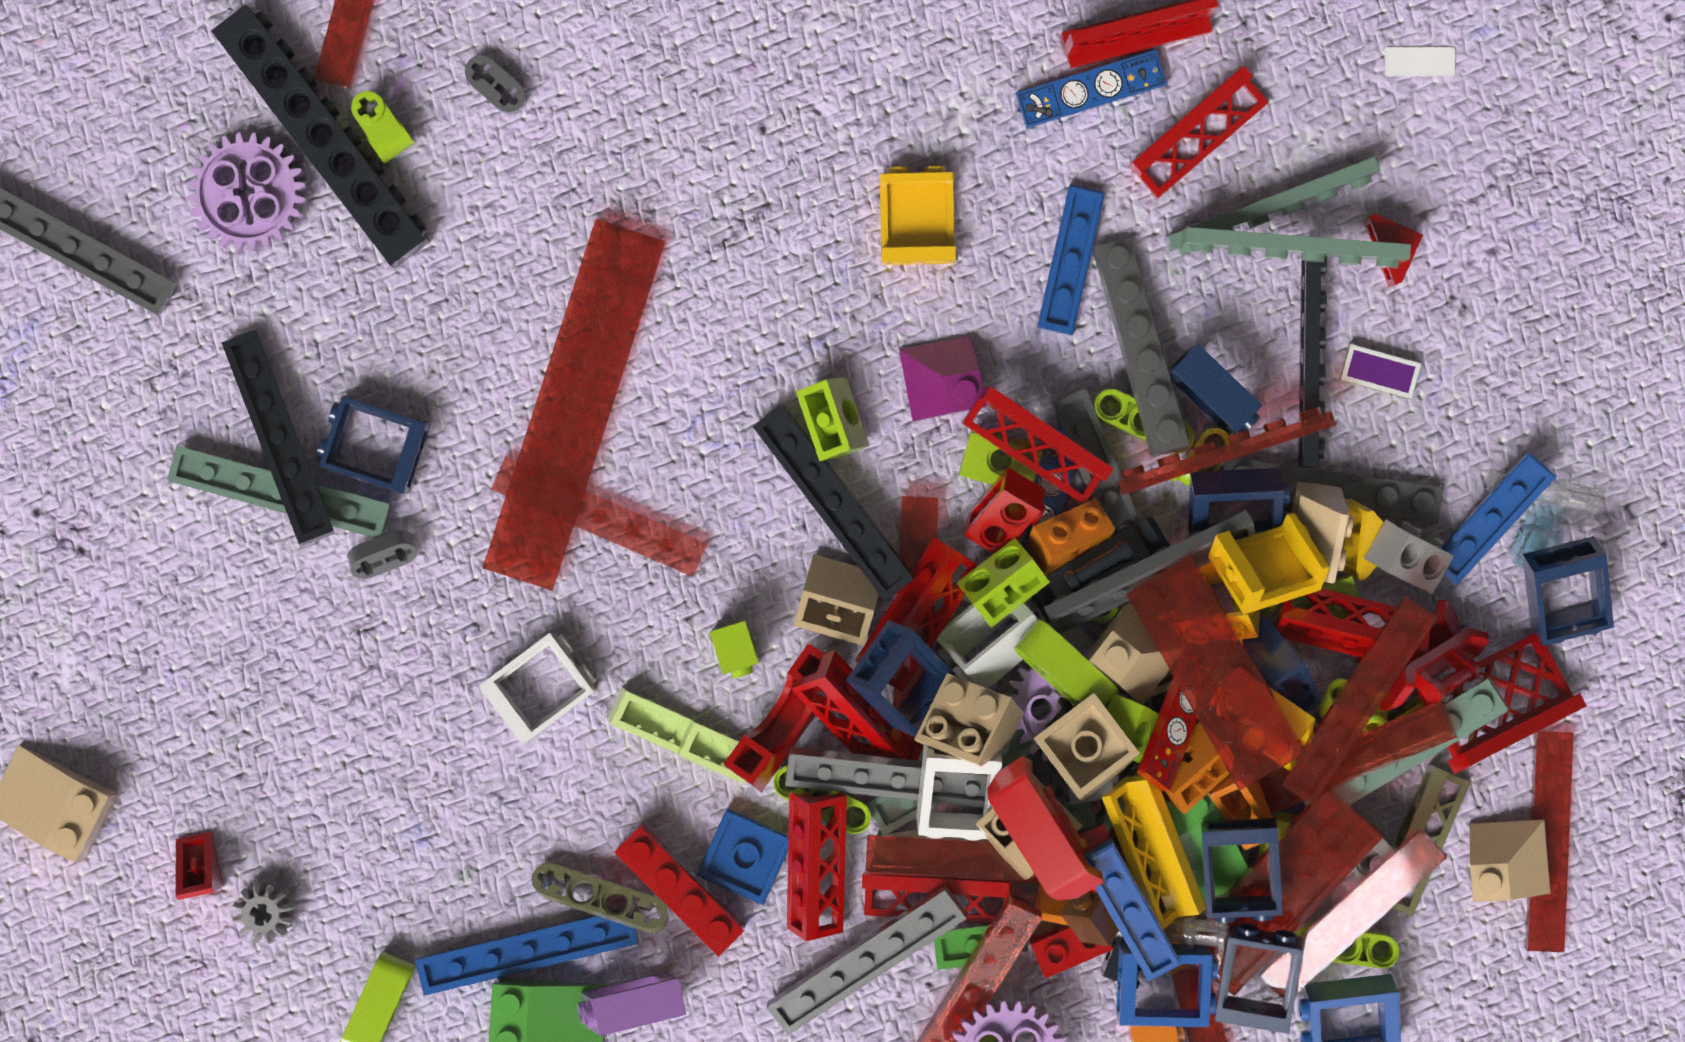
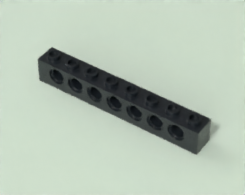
M245 4L212 29L211 32L387 263L396 269L430 243L424 235L429 229L416 213L410 217L402 206L407 200L394 184L388 187L384 183L380 175L385 171L372 155L365 158L358 148L362 141L349 125L343 129L335 117L340 112L327 96L322 100L313 89L318 83L305 67L298 70L291 61L295 53L283 38H280L278 41L275 40L269 32L273 24L259 8L254 12ZM255 39H264L265 50L258 56H251L249 53L251 42ZM278 68H286L288 71L287 80L281 85H273L271 82L272 73ZM300 97H308L310 100L309 110L302 115L295 114L293 110L295 101ZM323 126H330L333 131L331 140L325 144H318L315 138L317 130ZM345 155H352L355 159L353 170L345 174L340 173L338 170L339 160ZM374 184L377 187L376 198L372 202L363 203L360 199L361 189L365 185ZM390 213L398 214L400 218L399 227L393 232H385L382 227L384 217Z

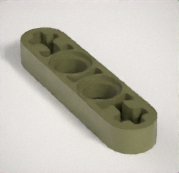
M554 863L541 864L532 874L533 887L541 897L647 933L660 932L668 924V909L663 901L657 897ZM551 873H554V877L558 882L566 884L565 896H561L564 891L560 886L550 884L548 889H545V885L541 881L542 877L549 878ZM588 883L593 887L591 898L583 902L574 899L573 893L575 888L579 884ZM617 894L624 895L628 901L626 908L619 913L609 911L607 907L609 899ZM635 900H640L637 903L639 909L651 911L653 906L656 907L658 914L661 915L660 918H653L650 923H647V919L643 914L634 911Z

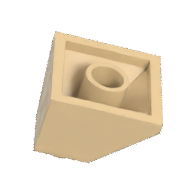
M1127 602L1085 658L1120 691L1134 702L1143 705L1181 656L1185 646L1130 602Z
M1095 693L1033 738L1081 802L1109 782L1140 755L1139 751Z
M1544 819L1469 824L1473 902L1515 900L1551 893Z

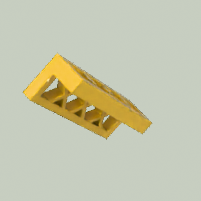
M1141 775L1123 778L1102 796V800L1131 874L1164 930L1177 917L1199 915L1206 909V905L1161 790ZM1120 796H1122L1125 804L1124 814H1122L1117 801ZM1133 829L1135 830L1138 837L1137 848L1135 847L1134 842L1132 840ZM1147 863H1148L1149 868H1150V870H1151L1150 882H1149V880H1148V878H1147V875H1146V864H1147ZM1160 897L1162 898V901L1166 909V912L1163 915L1161 914V911L1159 909Z

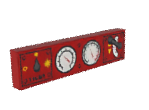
M1189 641L1186 643L1137 770L1139 775L1161 791L1171 790L1220 661L1219 658L1202 645L1193 644Z

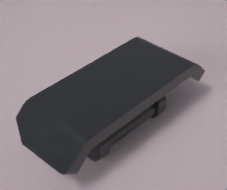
M1148 516L1046 576L1050 583L1034 594L1032 598L1046 622L1049 623L1044 607L1051 604L1056 598L1077 592L1085 588L1089 582L1095 579H1104L1118 572L1124 565L1137 563L1152 556L1156 550L1162 547H1170V544L1152 516Z

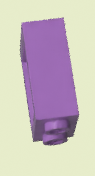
M661 972L581 992L583 1002L577 1003L582 1025L586 1024L587 1028L598 1036L686 1015L679 978L668 972Z

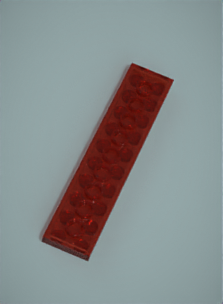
M597 218L595 219L482 567L483 569L553 591L666 241Z

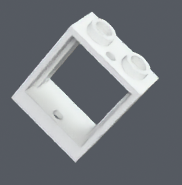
M1023 603L991 628L972 604L943 628L936 639L942 647L937 653L959 678L988 689L1023 660L1015 652L1014 647L1038 619ZM1012 617L1017 622L971 661L967 662L964 655L1009 618Z
M553 632L548 633L479 685V688L522 745L596 691L592 685L597 681L595 676L584 663L580 666L577 665L570 655L575 650L563 634L556 637ZM550 646L582 690L532 727L500 682Z
M924 745L916 813L918 835L934 839L943 837H960L971 841L987 839L976 823L993 808L988 800L987 788L997 772L1002 768L1001 752L985 765L979 767ZM935 771L988 774L983 814L930 812Z

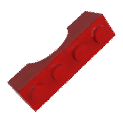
M809 643L787 672L785 686L772 710L755 729L743 735L723 764L760 792H763L788 756L790 746H795L815 717L814 712L791 689L794 680L817 673L824 653ZM819 686L810 688L814 694L827 697Z
M643 822L614 851L718 957L745 931L746 925L720 899L707 891Z

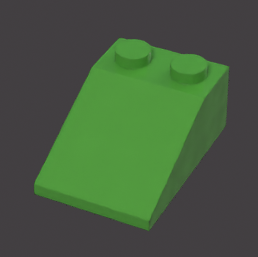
M1209 793L1186 814H1183L1164 798L1202 898L1206 902L1201 821L1225 819L1210 798ZM1238 845L1212 846L1215 897L1254 879Z
M497 978L492 984L489 1042H603V1036H598L588 1029L586 1024L582 1025L577 1003L583 1002L581 992L606 985Z

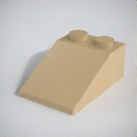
M18 745L0 781V820L40 846L74 863H78L87 858L115 802L118 792L35 751Z

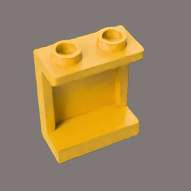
M945 166L924 167V173H909V167L887 168V174H880L881 265L955 264L954 172H946Z
M1294 512L1286 515L1280 527L1236 541L1230 531L1217 534L1208 555L1209 560L1243 615L1320 591L1329 572L1327 558L1322 552H1319L1310 538L1307 527L1301 524Z

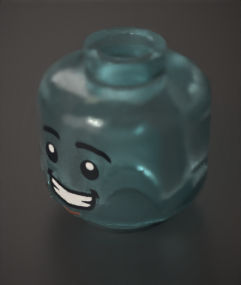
M1537 518L1535 523H1521L1508 550L1509 554L1514 558L1512 564L1524 569L1522 554L1563 544V539L1555 533L1557 526L1540 518Z

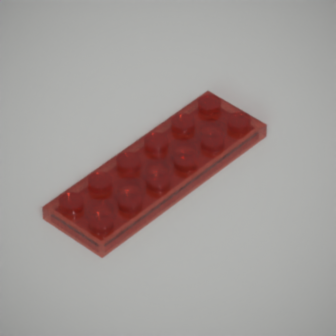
M1193 556L1185 558L1127 593L1128 598L1238 790L1247 788L1307 753Z
M1326 785L1278 837L1283 915H1276L1274 919L1268 921H1257L1252 917H1237V920L1234 922L1220 923L1216 922L1215 918L1207 919L1206 914L1180 943L1208 944L1212 955L1217 956L1218 977L1214 980L1219 983L1229 925L1238 926L1240 923H1249L1258 926L1263 931L1275 932L1276 930L1284 929L1295 932L1384 837L1383 833ZM1269 847L1223 897L1271 895ZM1236 944L1228 992L1235 996L1276 951Z

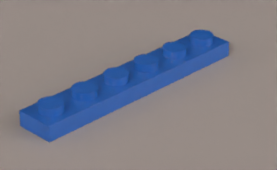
M625 908L614 910L611 912L619 913L622 912ZM593 915L419 957L415 962L423 996L637 945L639 944V938L635 928Z

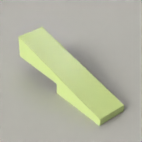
M621 687L606 719L611 725L745 784V780L723 765L739 743V740Z

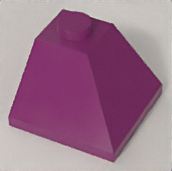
M971 336L899 349L912 422L969 411L983 391L980 370Z

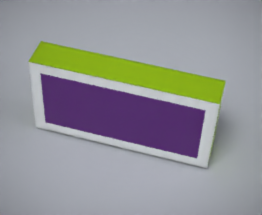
M1349 344L1339 380L1402 398L1412 399L1421 363Z

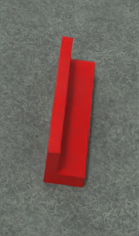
M1242 66L1129 165L1130 169L1156 199L1160 198L1269 103L1250 81L1253 76L1245 66ZM1244 87L1257 104L1247 112L1232 111V97ZM1227 101L1226 110H1217ZM1208 116H1226L1225 131L1220 136L1204 135L1205 119ZM1231 116L1241 117L1231 125ZM1199 125V134H1189ZM1182 139L1198 140L1197 156L1192 160L1176 159L1177 143ZM1203 140L1213 141L1203 150ZM1172 149L1171 158H1161ZM1154 163L1171 164L1170 179L1159 188L1145 171ZM1176 164L1185 165L1175 174Z
M985 386L961 423L1081 504L1088 501L1099 482L1106 481L1114 468L991 386ZM984 404L996 411L999 427L985 430L973 422ZM1003 416L1014 424L1005 426ZM1018 427L1025 430L1030 447L1019 450L1010 447L1006 430ZM1000 431L1002 441L991 433ZM1034 437L1044 444L1035 446ZM1046 448L1055 450L1058 454L1060 468L1045 470L1040 467L1036 450ZM1031 452L1032 461L1022 455V453ZM1064 457L1075 465L1066 466ZM1081 468L1092 475V478L1081 494L1070 487L1067 471ZM1061 472L1063 481L1052 474Z
M934 537L912 570L916 579L896 595L854 661L856 663L860 661L888 620L908 627L915 633L917 630L924 628L922 640L931 648L965 596L957 584L958 581L952 583V575L960 563L967 567L960 580L978 567V565ZM944 597V604L940 611L932 614V606L935 601ZM908 654L904 660L902 670L896 679L892 677L888 684L903 692L920 665Z
M1321 588L1320 591L1303 596L1313 605L1308 610L1292 607V599L1282 602L1281 611L1274 623L1275 629L1284 639L1405 668L1409 663L1428 652L1432 615ZM1332 604L1340 605L1349 616L1344 619L1334 617L1327 607ZM1368 613L1376 614L1386 625L1380 628L1370 626L1363 616ZM1404 622L1420 625L1419 638L1406 635L1399 625Z
M835 650L823 654L817 673L794 680L791 689L851 753L918 761L923 745L916 742L914 736L893 728L846 681L853 669ZM819 686L827 697L814 694L810 688ZM831 710L845 714L850 721L836 718L831 713ZM853 734L866 737L872 745L858 741Z
M803 789L789 792L787 929L804 941L843 933L847 796L842 792L814 797ZM834 805V816L824 826L821 823V808ZM830 837L833 840V850L824 861L820 858V849ZM830 872L833 875L832 885L823 895L819 892L820 882ZM829 906L832 909L831 924L819 926V917Z
M867 870L862 874V889H865L864 915L897 917L912 907L906 900L910 893L921 892L930 895L946 885L952 894L964 895L971 904L965 909L966 912L975 907L980 913H967V919L963 922L1011 924L1013 879L905 872L881 873V871ZM874 890L892 891L898 900L889 908L873 907ZM899 891H905L906 893L902 895ZM985 896L1004 897L1003 915L988 914L978 902ZM899 903H902L907 909H894V908H895Z

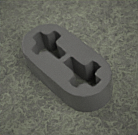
M474 56L468 61L465 66V76L475 90L504 114L513 115L523 110L526 105L527 96L525 90L513 77L487 56ZM487 64L490 66L488 73L495 80L492 85L482 78L478 81L474 80L477 74L473 69L477 65L482 68ZM501 85L509 92L513 91L514 88L518 90L515 94L518 100L517 104L507 103L503 106L501 103L504 98L496 89Z
M397 530L353 547L348 552L347 559L351 574L354 577L368 579L412 562L418 552L413 535L405 530Z

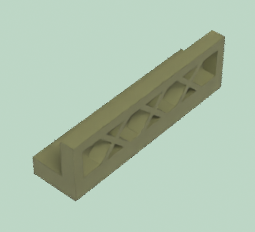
M1428 764L1395 840V844L1411 860L1416 848L1423 846L1427 861L1424 867L1414 871H1410L1409 862L1382 892L1373 891L1372 900L1413 917L1471 782ZM1446 780L1459 785L1453 800L1443 804L1439 803L1438 797ZM1449 807L1445 817L1442 810ZM1437 812L1442 823L1439 833L1425 838L1423 832L1431 814ZM1435 841L1430 851L1428 843ZM1420 875L1416 884L1413 877ZM1408 879L1413 893L1406 906L1397 901L1395 902L1394 899L1402 881Z

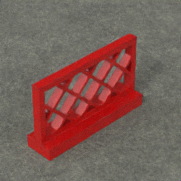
M1185 0L1061 32L1069 69L1211 34L1213 30L1210 18L1219 7L1217 0Z
M1535 633L1476 662L1480 669L1485 667V671H1481L1478 679L1483 681L1490 677L1494 685L1506 689L1504 700L1509 708L1513 692L1529 698L1526 713L1509 709V711L1499 716L1496 728L1484 725L1469 734L1467 743L1460 746L1458 742H1455L1447 748L1452 756L1448 763L1454 774L1587 707L1580 693L1575 696L1573 695L1547 646H1542ZM1529 644H1532L1539 657L1537 667L1521 661L1523 648ZM1514 652V657H1513V658L1507 656V655H1509V654H1511V653ZM1498 660L1511 665L1508 681L1492 676L1495 661ZM1519 669L1535 675L1531 690L1515 685ZM1542 678L1553 682L1559 696L1552 699L1539 694ZM1464 684L1457 687L1449 694H1452L1454 698L1459 694L1463 693L1464 690L1462 689ZM1421 691L1417 692L1428 713L1438 708L1437 703L1432 704L1422 696ZM1537 701L1540 702V703H1543V704H1541V705L1535 707ZM1508 716L1514 718V719H1512V720L1506 722ZM1478 731H1481V732L1484 733V734L1480 735L1479 737H1477Z

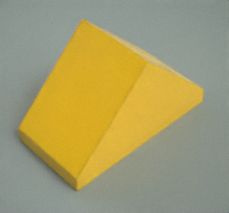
M1351 498L1345 499L1350 504L1349 515H1353V528L1351 536L1344 537L1342 549H1346V561L1343 571L1358 580H1365L1377 566L1364 559L1384 522L1373 510Z

